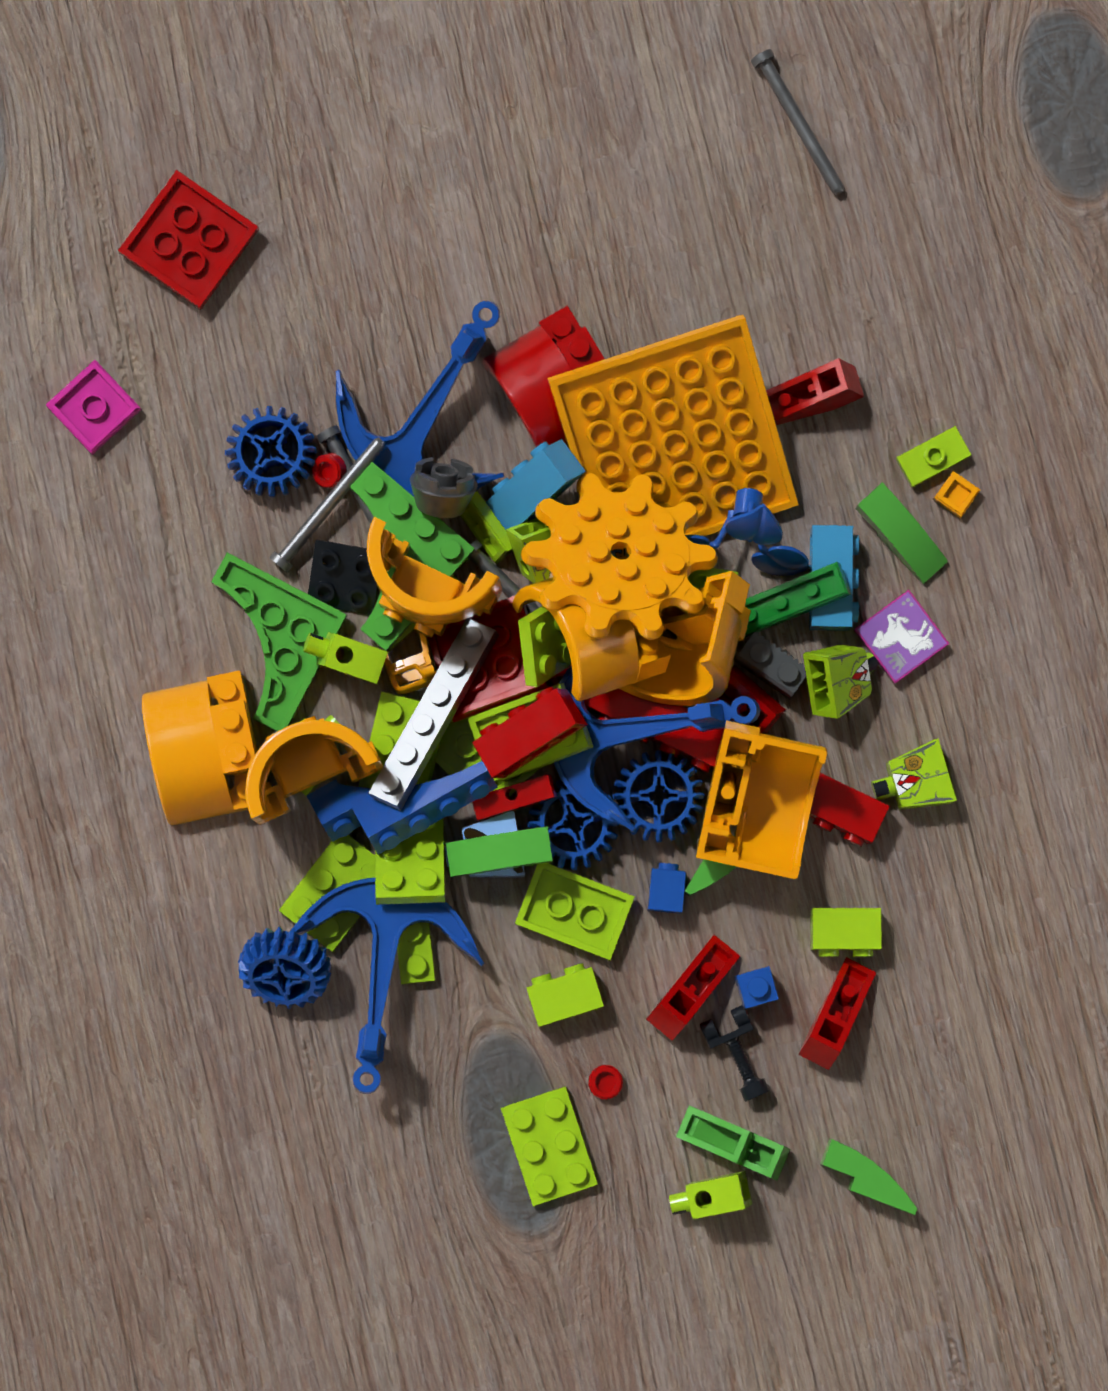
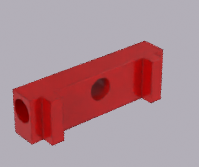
M550 774L491 791L487 796L473 801L472 804L477 820H483L542 801L556 798L557 794ZM511 789L517 791V798L515 800H511L509 797Z

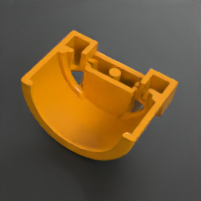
M377 517L373 518L368 532L366 552L372 575L383 594L379 605L385 609L383 612L384 616L399 623L404 618L416 624L414 627L415 631L432 638L434 633L442 637L447 625L450 623L465 620L475 614L481 616L482 612L491 615L502 593L499 576L486 571L483 578L479 579L476 574L470 573L466 583L463 584L436 569L406 556L411 547L410 543L405 540L402 542L396 539V535L384 529L385 521ZM391 567L396 569L392 578L387 573Z
M625 555L619 557L618 559H626L628 558V556ZM553 577L521 588L513 599L512 606L515 611L519 613L524 605L535 601L540 603L541 591L553 582ZM568 604L558 610H548L560 627L569 650L573 674L571 693L577 701H583L666 672L671 654L659 638L649 640L642 637L633 622L625 619L617 620L612 624L607 636L596 639L590 637L584 629L586 613L582 607L576 604Z
M733 571L713 575L706 578L704 587L698 588L705 599L704 607L700 612L688 613L675 606L664 608L660 613L664 626L663 632L669 629L677 635V640L663 636L659 637L671 654L666 672L619 689L648 701L678 706L708 703L719 698L727 689L738 641L744 640L751 610L745 604L750 584Z
M240 670L210 676L205 681L157 690L142 695V714L151 765L162 808L170 825L248 810L245 793L246 779L250 764L257 753L243 675ZM211 698L216 699L219 704L212 706ZM226 775H235L234 787L232 789H229Z
M315 716L286 726L265 738L266 741L255 754L247 773L245 793L248 811L251 819L257 824L262 825L291 811L286 798L345 771H348L354 783L380 771L383 768V764L372 741L367 742L358 733L341 724L325 721L324 718L317 720ZM335 742L345 745L347 753L341 755ZM270 771H272L278 784L273 787L270 782H266Z
M726 720L706 802L696 858L797 879L801 867L810 811L820 771L826 761L827 749L822 746L762 734L759 727ZM730 825H737L735 836L731 834Z

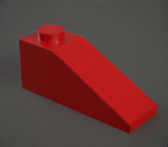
M840 358L766 390L776 425L832 411L865 397L856 367Z
M713 935L646 1020L673 1041L739 959L740 955L717 936Z
M848 957L844 959L798 1055L827 1070L831 1068L845 1044L877 972Z

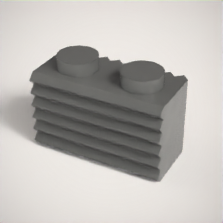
M754 632L735 659L737 664L789 700L806 678L803 663L798 664V659L793 660L792 655L787 656V651L782 652L781 647L776 648L775 643L770 644V639L765 640L764 636H759V632Z

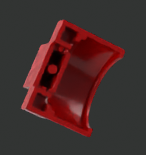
M567 305L539 321V326L484 357L482 364L487 372L493 375L508 397L535 448L545 441L551 445L560 439L568 447L547 378L604 360L605 358L585 326L580 327Z

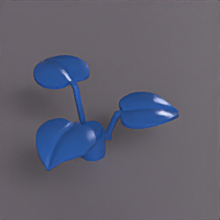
M743 488L737 491L734 510L728 511L727 519L714 541L710 542L707 537L701 535H685L693 543L710 545L714 549L720 546L726 533L738 540L753 541L758 544L760 552L753 554L751 561L760 571L770 575L790 576L810 569L809 559L800 550L789 546H773L770 548L766 546L780 542L783 532L775 516L763 503V494L756 489Z

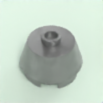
M434 457L418 461L415 465V472L410 476L417 508L427 515L439 518H453L462 515L477 489L475 476L472 475V466L456 459H451V464H433Z

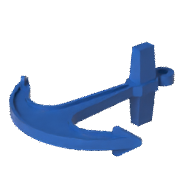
M482 301L474 307L472 312L474 323L464 324L457 338L450 346L451 360L403 427L394 435L387 437L377 436L368 431L362 423L355 399L341 371H336L338 422L348 450L353 458L357 460L369 444L379 437L385 442V447L373 463L413 497L410 476L415 472L416 463L424 459L423 449L425 441L464 364L475 361L481 348L488 340L485 328H490L499 322L500 309L492 301ZM483 308H488L492 312V318L489 321L481 318V310ZM472 473L477 482V489L495 479L504 477V473Z
M571 665L559 684L564 683L565 689L569 691L580 713L583 715L587 723L586 726L593 748L554 762L568 790L585 807L601 817L625 826L634 832L636 827L630 822L618 804L598 787L594 779L593 768L596 759L603 751L610 747L690 727H695L702 732L725 728L726 720L749 725L758 719L760 707L756 700L747 696H741L736 698L731 705L724 700L696 704L694 707H688V713L600 720L588 712L584 700L577 701L571 693L573 682ZM748 704L750 712L747 716L743 717L740 709L743 705Z
M366 878L344 884L322 896L301 916L293 928L295 933L300 935L317 928L337 914L346 912L358 914L371 927L373 939L368 1023L359 1031L356 1059L362 1066L353 1075L355 1089L362 1094H371L379 1088L381 1081L380 1074L375 1068L383 1062L387 1037L381 1022L397 947L402 933L410 925L419 922L431 923L439 927L457 948L475 960L481 967L485 963L481 959L474 940L462 919L446 901L438 903L376 905L375 878ZM370 1074L373 1077V1083L368 1086L363 1085L360 1082L361 1076Z

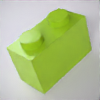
M881 908L810 909V949L819 950V957H839V950H853V957H873V950L882 949Z
M580 963L565 968V975L552 979L551 973L531 979L532 986L526 987L538 1027L604 1007L592 967L585 969L584 964Z

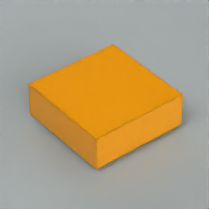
M952 471L933 500L961 519L980 492V489Z

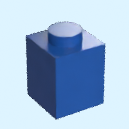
M659 863L658 869H651L647 911L682 913L686 871H679L678 864Z
M770 966L734 976L744 1009L779 1000Z

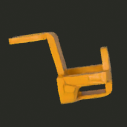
M421 633L419 635L422 653L399 660L393 664L389 655L387 654L384 665L391 684L398 694H407L428 687L437 672L432 660L429 639Z

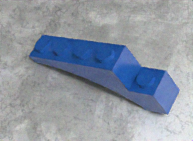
M480 761L452 775L415 785L401 811L372 798L368 793L371 788L342 785L336 779L308 794L307 798L332 842L340 837L349 835L353 830L362 826L379 855L386 850L395 848L400 842L412 835L425 831L430 825L444 817L455 814L460 808L476 799L487 796L489 792L498 788L483 761Z

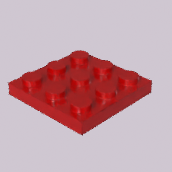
M176 170L118 249V252L201 310L257 234L259 227Z
M515 596L498 601L491 615L482 612L481 616L475 614L469 618L495 629L499 636L452 719L453 722L466 719L549 688L548 681L538 687L526 686L518 620L527 616L528 612L525 605L521 612L517 613L512 606ZM465 620L448 624L442 637L435 633L432 638L428 637L437 670Z

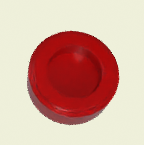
M328 453L317 457L315 465L312 467L315 481L324 488L335 487L347 472L344 460L335 453Z
M601 1065L591 1072L588 1083L591 1092L596 1097L611 1099L621 1091L623 1079L615 1067Z

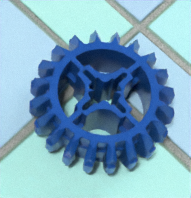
M272 406L266 407V416H261L258 408L253 409L256 419L250 421L249 417L244 414L241 416V419L246 426L244 428L237 424L232 426L233 431L239 435L238 438L228 436L226 439L227 443L236 446L235 448L225 450L226 457L236 458L227 464L228 469H239L233 476L236 482L247 477L243 485L246 491L250 490L254 484H257L255 488L257 496L263 494L265 487H268V493L271 498H274L276 495L275 487H280L283 495H288L289 491L286 484L291 482L294 488L298 489L301 485L296 477L298 475L303 479L310 477L309 473L303 469V466L313 467L315 465L313 459L306 457V455L317 453L316 447L306 446L315 438L312 433L302 435L308 428L306 422L295 426L299 418L296 413L291 414L286 420V409L283 407L279 409L277 416H274ZM275 426L281 428L268 438L253 434L264 427ZM290 433L298 442L296 461L290 459L289 455L284 452V446L287 443L286 438ZM246 442L258 451V457L254 462L255 466L252 471L244 462ZM261 445L263 447L269 445L270 448L271 445H276V450L281 458L278 456L272 458L271 456L270 459H267ZM273 466L288 469L286 473L280 476H261L262 473H266Z
M656 750L655 761L651 762L648 753H642L644 764L641 766L636 759L632 758L630 765L634 771L631 773L626 768H622L620 771L622 776L627 778V781L616 780L614 786L624 789L623 793H615L612 796L613 800H623L624 804L619 805L623 812L626 811L628 814L627 818L635 823L636 830L634 832L630 831V833L635 835L639 828L645 830L642 840L647 841L650 837V832H656L655 840L657 843L662 842V832H667L670 841L675 840L676 837L673 830L675 828H678L680 833L685 835L688 830L683 822L686 820L691 825L697 823L696 818L690 815V812L702 813L703 807L694 804V800H703L705 798L704 793H694V788L702 786V780H695L693 782L690 780V777L694 776L697 770L693 767L685 773L682 768L686 765L687 760L682 758L677 766L672 763L675 758L672 753L668 755L667 762L661 761L662 753L660 750ZM653 770V783L650 788L630 792L634 781L641 774ZM664 770L675 774L682 781L686 791L668 788L664 781ZM657 779L660 781V788L664 790L663 793L666 792L668 796H676L663 800L660 806V814L657 812V805L653 804L654 800L650 801L649 797H641L654 794L657 787ZM631 802L649 805L653 811L654 824L640 818L634 811ZM686 802L683 813L674 821L664 824L666 806L671 803Z
M558 780L556 781L558 792H556L557 797L537 803L542 806L541 810L530 808L529 814L538 817V821H529L527 827L531 829L545 827L544 823L547 812L554 803L560 800L564 815L560 822L548 827L549 838L567 835L572 838L577 852L564 851L550 841L552 860L555 855L560 857L558 861L559 868L564 867L565 859L571 860V869L577 870V860L583 859L585 868H589L591 866L588 858L590 855H593L598 862L603 860L602 855L597 851L600 847L606 852L612 850V847L605 842V839L617 840L618 834L608 830L609 827H618L619 824L607 820L595 812L580 813L576 811L570 800V797L574 795L568 789H564L563 782ZM567 808L570 809L571 815H574L576 820L590 818L583 821V826H579V829H581L578 832L580 841L577 840L576 834L573 833L571 828L556 830L563 827L564 822H568L566 819L569 816ZM602 820V831L599 838L592 846L587 848L583 835L584 829L594 824V822Z
M280 926L275 932L266 928L262 934L255 932L254 936L247 940L238 960L239 978L243 980V988L251 989L252 997L261 996L263 1003L273 1002L276 1008L280 1004L286 1005L288 1009H291L294 1004L303 1008L307 1002L314 1004L315 1000L318 997H322L323 992H325L331 977V958L327 957L326 948L319 947L318 939L309 940L307 938V932L299 935L295 933L294 928L290 932L284 931Z

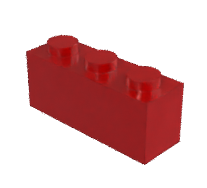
M546 688L535 696L537 701L527 707L526 705H521L507 714L509 719L500 725L493 723L480 731L481 737L472 743L492 778L504 779L587 725L567 689Z

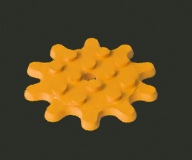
M587 473L580 477L576 484L580 499L578 503L564 505L547 498L537 504L535 515L539 521L549 527L551 536L547 540L527 543L522 548L521 558L525 564L534 567H544L553 575V582L541 591L539 597L540 603L544 608L558 610L568 604H576L582 607L586 613L584 629L592 638H604L610 632V628L615 621L625 619L633 622L640 635L649 640L657 639L663 634L664 626L660 613L664 608L675 606L688 613H697L703 609L705 604L703 594L688 579L694 571L714 568L718 557L715 549L710 545L693 543L685 536L686 530L693 526L698 519L697 509L692 503L682 502L674 507H662L656 504L652 499L654 485L646 475L641 474L634 477L630 481L628 489L624 492H611L601 484L595 474ZM626 548L629 557L618 559L612 555L611 551Z

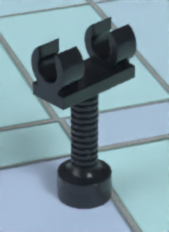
M743 1005L731 1010L733 1019L738 1027L737 1030L719 1037L711 1019L701 1023L699 1026L710 1049L723 1043L729 1045L728 1049H730L733 1060L736 1061L735 1064L739 1067L738 1071H740L739 1073L743 1077L742 1080H744V1085L739 1090L746 1102L770 1091L765 1078L759 1079L754 1076L755 1073L751 1070L752 1066H750L751 1064L747 1060L748 1057L744 1054V1049L741 1048L742 1044H740L739 1036L753 1030Z

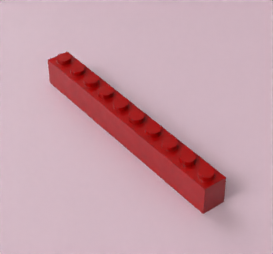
M619 688L584 700L586 709L600 715L598 718L600 720L688 713V709L683 706L648 701L624 692ZM690 727L638 741L647 744L650 739L661 745L659 748L661 752L667 755L672 753L675 758H678L679 754L692 759L690 762L691 766L708 773L710 769L714 770L724 728L702 732L695 727ZM820 773L810 817L814 818L813 824L828 832H831L833 828L846 834L843 839L862 847L864 843L869 845L873 843L890 806Z

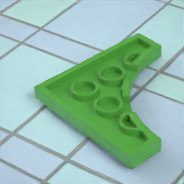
M373 462L350 486L351 490L368 507L373 517L386 522L384 529L396 535V539L402 542L405 540L410 543L411 547L406 556L453 577L475 551L473 546L440 518L421 512L416 506L414 497ZM392 567L387 572L390 578H392L396 570ZM380 592L372 613L360 630L383 650L388 652L412 622L403 618L402 622L399 623L384 616L383 612L385 609L379 605L383 595Z
M227 552L211 583L230 595L244 609L256 628L265 659V681L261 700L253 719L275 731H279L290 725L321 667L317 664L319 657L303 652L308 634L313 633L326 638L328 632L338 634L347 618V614Z

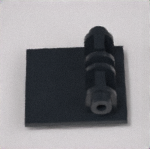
M316 539L308 594L335 609L370 615L375 605L377 583L370 570L366 552L367 548Z

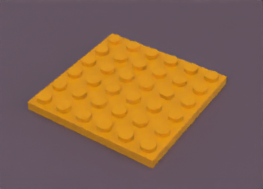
M743 314L547 378L568 447L586 472L584 474H595L601 484L611 492L626 491L630 481L637 475L648 476L654 485L652 499L656 504L662 507H674L682 502H690L696 507L698 512L697 522L686 530L685 535L707 536L719 532L727 519L728 511L734 510L737 491L743 488H752L760 491L763 494V503L772 514L799 505L746 318Z

